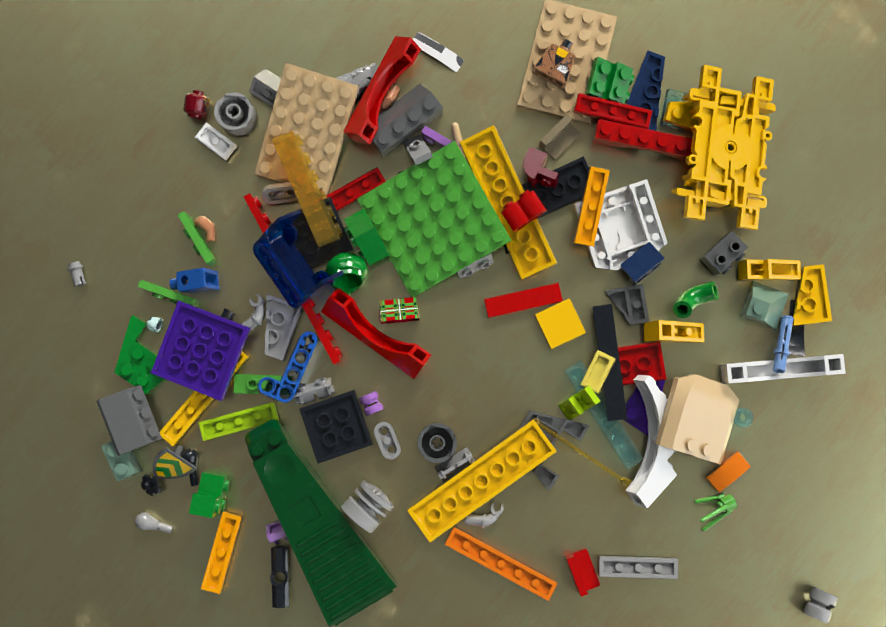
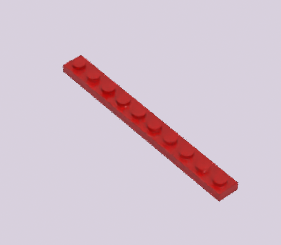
M251 193L243 196L334 365L341 363L340 357L343 354L338 346L334 347L332 343L334 338L330 330H325L322 325L325 321L320 312H315L313 307L316 304L311 296L307 297L304 291L307 288L302 279L298 280L296 276L298 271L295 265L287 260L286 257L289 256L284 246L280 247L278 243L280 237L275 229L271 230L269 226L271 221L266 213H262L260 200L257 196L253 197Z

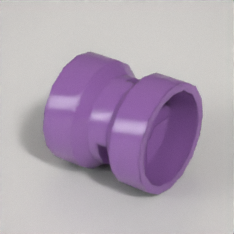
M376 391L359 398L360 403L364 405L366 416L384 409L382 403L378 401Z

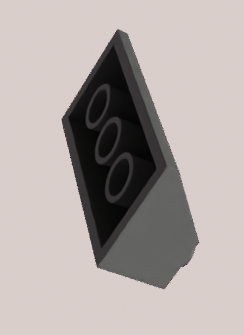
M420 83L379 114L378 130L372 140V144L384 158L403 144L404 141L423 129L424 126H427L442 115L443 106L432 92Z

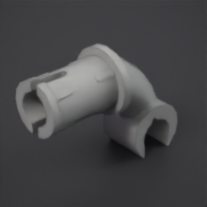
M256 294L259 299L257 304L254 300L249 299L250 305L255 307V313H252V316L242 323V325L250 327L249 332L258 325L261 326L264 317L265 299Z
M493 503L490 507L491 512L488 515L484 514L483 516L470 513L465 517L464 525L482 527L481 529L483 530L497 520L499 515L503 513L504 507L501 504V510L495 512Z

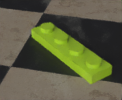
M275 402L198 423L202 439L206 441L260 426L271 419L279 421Z

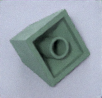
M752 281L740 317L776 330L789 294Z

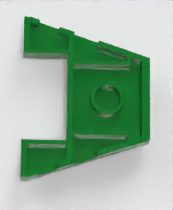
M132 315L114 373L133 386L141 385L143 392L148 394L167 379L151 373L157 354L138 342V339L147 327L144 321Z

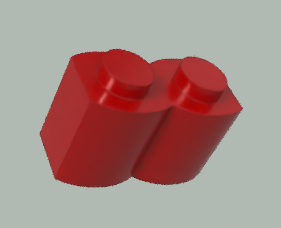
M527 190L519 195L520 199L515 203L510 201L503 206L504 210L501 214L513 232L519 231L547 211L534 191L529 192Z

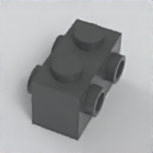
M731 231L702 256L700 260L715 276L721 273L724 275L732 268L730 264L734 260L738 262L746 255L744 251L748 246Z

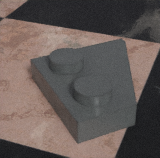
M643 284L606 290L607 295L630 325L650 322Z

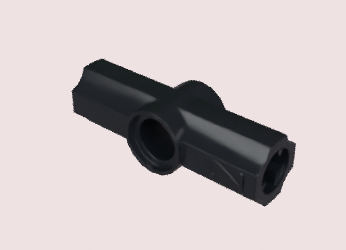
M285 545L271 547L270 581L272 583V608L290 606L289 579L291 573L289 570V547ZM277 572H282L285 575L284 581H279L276 578Z

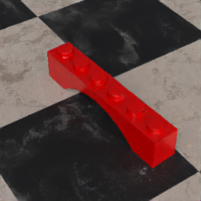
M394 37L343 132L354 142L368 145L372 142L378 130V116L385 95L396 79L413 65L421 50L411 37Z
M598 119L595 125L592 139L594 144L648 150L676 158L685 163L686 157L692 155V138Z
M339 288L328 297L321 310V313L413 379L416 378L431 357L430 353L417 344L398 341L380 332L363 316L354 299Z

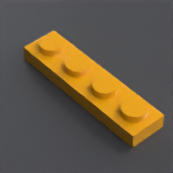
M589 167L574 243L594 247L610 170Z
M225 511L222 512L201 589L217 594L222 592L243 516Z

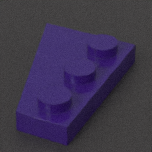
M665 380L656 381L660 391H663ZM636 386L626 401L628 419L624 421L648 436L646 407L641 393Z

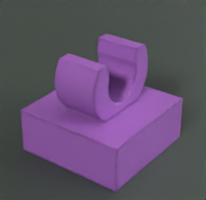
M279 520L266 525V536L270 543L274 541L278 545L279 539L283 537L288 541Z

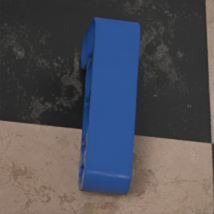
M307 331L299 336L280 381L270 377H264L258 381L257 391L261 395L281 403H286L293 399L318 341L316 334ZM309 336V337H310L309 341H311L312 343H309V344L306 346L305 350H304V349H299V347H300V348H303L304 345H305V343H306V341L303 340V338H306V337ZM297 353L302 354L305 358L301 364L295 360ZM289 371H294L297 374L295 381L288 379L287 374ZM263 381L270 382V391L262 390L261 384ZM283 388L289 392L287 399H282L279 395L280 390Z

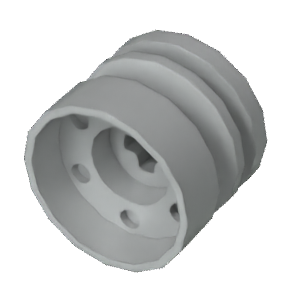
M363 480L360 484L363 490L359 488L355 490L359 499L350 496L341 507L354 522L364 530L372 533L381 523L376 514L378 513L386 517L388 514L382 507L391 511L394 506L379 488Z

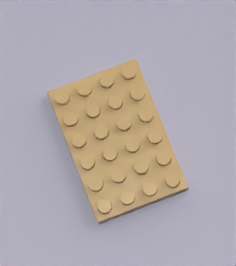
M544 0L517 107L563 118L568 114L572 121L590 125L592 117L573 113L578 93L585 94L594 58L600 57L607 60L617 16L553 0ZM563 39L573 43L570 52L576 55L565 89L532 73L535 64L551 44L560 47Z
M285 63L255 174L282 183L294 182L300 189L326 197L330 190L346 135L343 131L351 118L360 86Z

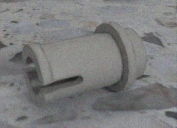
M80 262L68 264L69 268L67 270L71 273L74 287L85 285L86 282L82 271L83 265Z

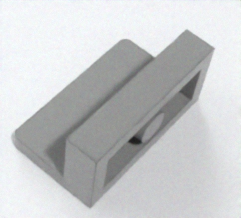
M264 69L253 77L249 92L273 107L281 78Z

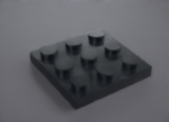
M331 197L278 219L300 272L331 260L337 254L353 250Z
M355 390L299 409L317 464L373 445Z

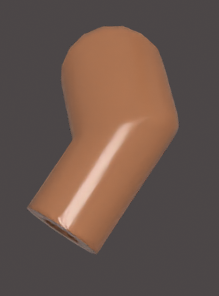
M392 85L386 98L383 99L380 107L382 110L387 109L395 101L400 92V88L397 85Z
M204 216L196 218L194 224L205 231L206 242H214V224Z

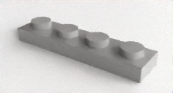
M598 556V576L678 579V559L666 557Z

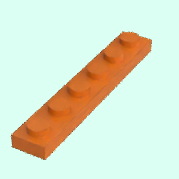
M455 526L445 542L446 546L549 601L558 584L556 581Z

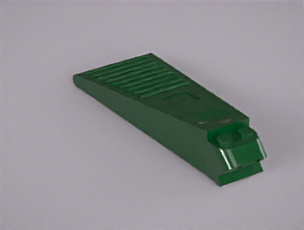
M271 419L248 432L245 436V442L253 460L254 468L328 626L339 625L394 592L393 589L398 587L396 582L294 443L284 424H281L278 420Z

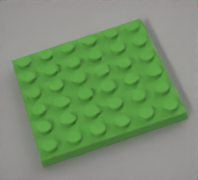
M455 140L434 152L432 158L418 165L414 164L357 199L361 208H364L390 254V260L411 297L418 296L512 241Z

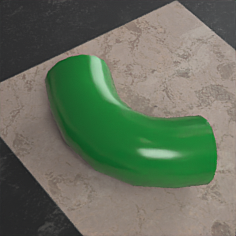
M714 281L703 283L683 292L673 305L674 314L680 318H687L695 307L706 302L718 300L719 293L716 283Z

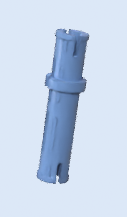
M788 315L781 316L777 347L773 353L775 359L772 371L776 373H785L787 357L790 355L788 349L794 318Z

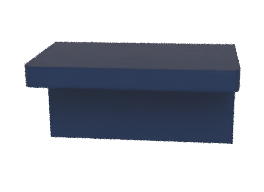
M648 242L625 260L620 267L630 277L629 282L634 286L661 266L665 258L651 242Z

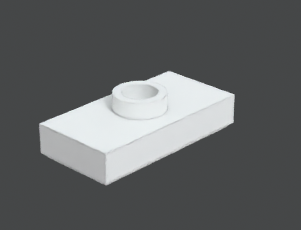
M205 123L195 136L198 141L225 161L237 147L235 143L208 123Z

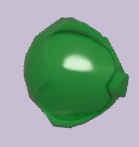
M340 253L334 256L326 265L325 277L335 290L339 288L350 295L363 284L368 267L365 260L355 253Z

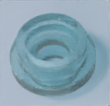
M746 408L737 409L734 422L739 427H748L753 422V414ZM741 414L745 415L744 421L740 420Z

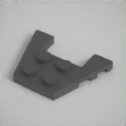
M529 411L519 427L520 429L534 419L554 446L562 431L581 441L589 425ZM542 462L533 468L532 471L548 490H551L559 475L543 466Z

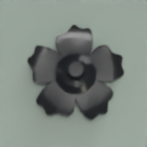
M145 474L142 477L141 487L143 490H146L147 494L155 496V494L162 491L156 476L151 478L150 475Z

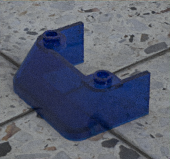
M300 209L277 218L253 245L255 257L292 308L304 305L328 289L344 274L342 270L331 276L323 270L314 274L293 244L298 238V232L292 222L302 213Z

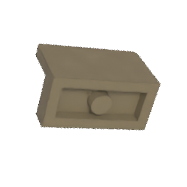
M568 114L539 143V146L554 160L581 134L571 124L572 118Z

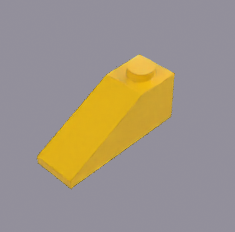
M664 320L645 322L644 342L703 343L704 323Z

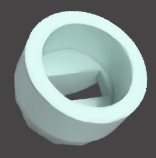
M151 317L147 321L146 327L151 332L159 333L163 326V319Z

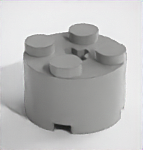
M236 92L227 93L215 104V118L227 133L241 136L252 131L256 124L257 114L251 102L243 94Z

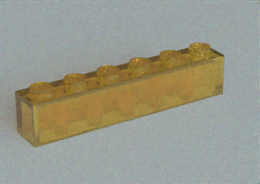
M292 130L272 139L318 247L322 248L340 240L342 230L339 224H335L332 219L335 214L331 205L327 206L324 201L327 196L323 187L319 189L316 181H319L318 175L315 170L311 171L309 163L312 162L308 153H303L301 146L304 144L300 135H296Z

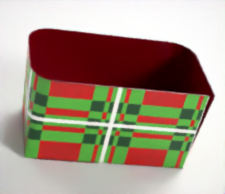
M416 297L379 300L381 324L420 320Z

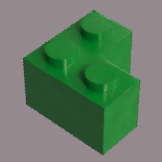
M364 208L344 219L347 225L344 228L354 247L359 246L360 250L357 252L362 259L367 260L369 266L390 255Z
M210 471L202 472L198 492L192 495L189 514L213 518L221 514V511L224 512L226 507V500H224L225 492H228L230 488L229 475Z

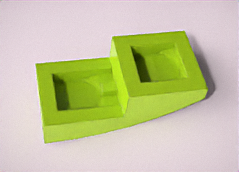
M588 385L558 406L566 418L572 420L598 404L600 400Z

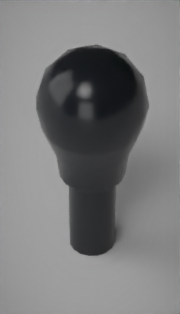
M192 448L184 450L181 457L197 467L199 460L197 451ZM195 470L189 474L191 486L199 485Z

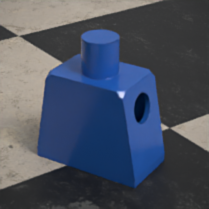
M207 268L179 271L176 273V278H172L169 281L172 290L178 289L179 292L184 293L220 290L218 271Z

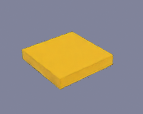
M570 298L535 314L550 349L586 333Z

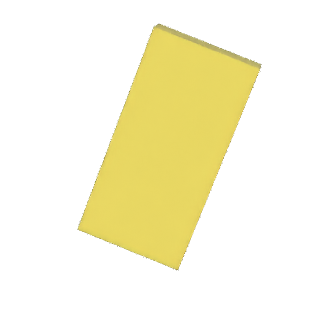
M597 350L580 385L584 387L589 385L594 392L599 394L616 359Z

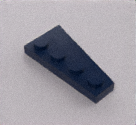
M647 50L626 104L652 110L648 129L657 131L665 57Z

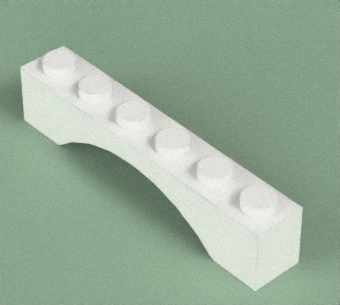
M843 354L787 359L785 373L772 371L774 360L720 365L722 384L846 374Z

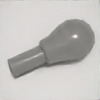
M142 512L135 518V525L141 530L157 529L170 534L172 532L173 526L159 522V520L148 513Z

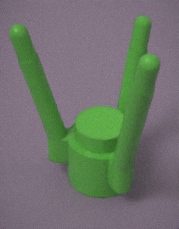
M721 493L717 496L694 501L698 504L719 500L716 502L718 509L701 518L700 522H704L720 512L721 514L703 527V531L712 527L738 507L731 494L725 496Z

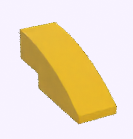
M747 259L738 261V280L776 281L801 279L800 260Z

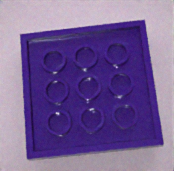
M178 300L151 373L223 401L250 327Z

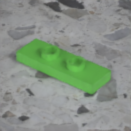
M186 212L178 214L185 227L183 231L186 237L192 239L195 244L193 249L197 255H201L209 266L215 264L214 256L190 215Z
M143 280L138 285L140 288L153 292L152 296L162 300L164 296L171 298L170 302L177 304L179 300L197 307L199 303L197 299Z
M234 374L233 393L260 394L257 391L259 380L264 377H270L280 381L281 376ZM287 376L290 381H293V376ZM262 382L261 388L263 391H270V382ZM283 388L280 390L279 395H289V392Z

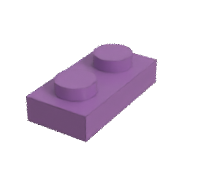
M424 126L421 131L423 140L429 145L435 144L439 146V149L452 142L427 126Z

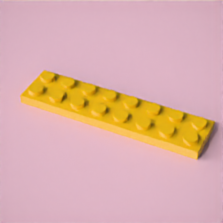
M492 125L461 141L460 144L474 175L512 240L506 246L521 279H525L557 264L537 219L519 231L513 232L501 214L504 210V205L510 201L515 203L520 199L519 195L525 191L495 126Z
M533 419L414 504L407 511L428 541L431 542L557 451Z

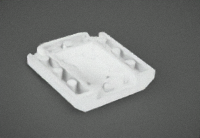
M646 179L605 193L594 247H587L595 268L619 270L622 269L620 265L648 242H651L658 251L668 243ZM582 201L573 204L578 219Z

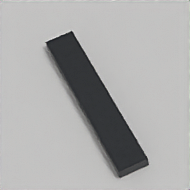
M612 304L593 306L598 350L616 359L603 384L608 422L626 420L628 417Z

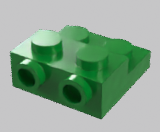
M600 57L594 58L585 94L625 104L630 97L628 92L629 85L634 81L633 68L619 62L612 63Z

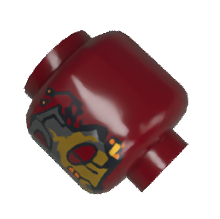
M193 90V93L185 95L183 110L187 113L188 117L203 119V116L208 115L210 99L204 96V92Z

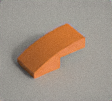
M737 451L725 459L722 465L710 472L706 478L718 492H721L745 473L751 465Z

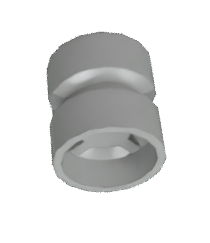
M813 587L809 595L811 601L806 603L803 613L828 624L832 615L830 609L835 608L838 597Z

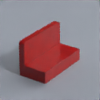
M586 548L565 556L577 591L581 597L587 595L588 590L600 586Z

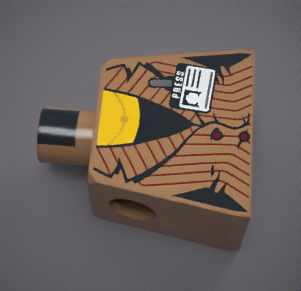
M563 39L560 47L551 44L535 64L532 73L565 89L576 57L575 54L570 52L573 43Z

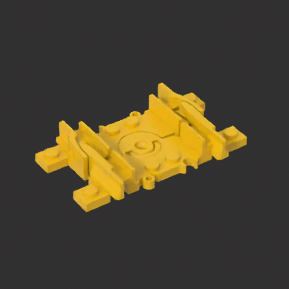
M703 65L700 70L698 89L691 88L689 93L682 97L684 101L693 102V109L690 110V114H694L692 118L697 119L699 122L698 126L694 125L691 127L693 131L692 155L687 156L685 160L687 165H692V168L689 169L687 175L682 176L684 186L692 187V189L675 188L671 190V194L686 197L683 218L702 221L705 220L706 206L721 208L730 205V207L738 208L736 228L754 231L758 229L760 208H765L767 205V198L760 196L762 184L766 178L761 177L759 172L760 170L767 169L765 165L767 144L765 142L772 138V133L765 131L769 127L770 117L759 115V113L767 115L776 111L775 104L769 103L772 101L774 80L759 76L754 77L751 94L746 93L741 98L742 92L720 87L722 68ZM728 144L732 146V151L728 150Z

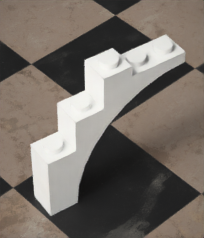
M637 375L633 381L639 389L646 407L648 440L642 465L636 477L625 491L636 505L648 508L677 476L672 464L667 461L676 450L655 444L668 400L666 395L659 390L656 381L651 376Z

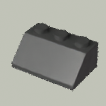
M141 385L119 391L96 401L117 456L148 446L162 439Z

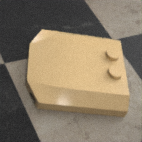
M697 374L675 377L655 444L721 465L739 404L738 397L727 385Z

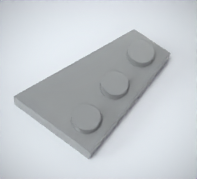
M266 294L265 355L284 361L303 307Z

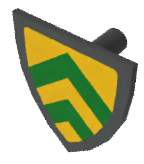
M177 445L174 452L167 447L160 451L153 461L152 470L157 478L177 479L193 473L197 470V467L181 457L184 447Z

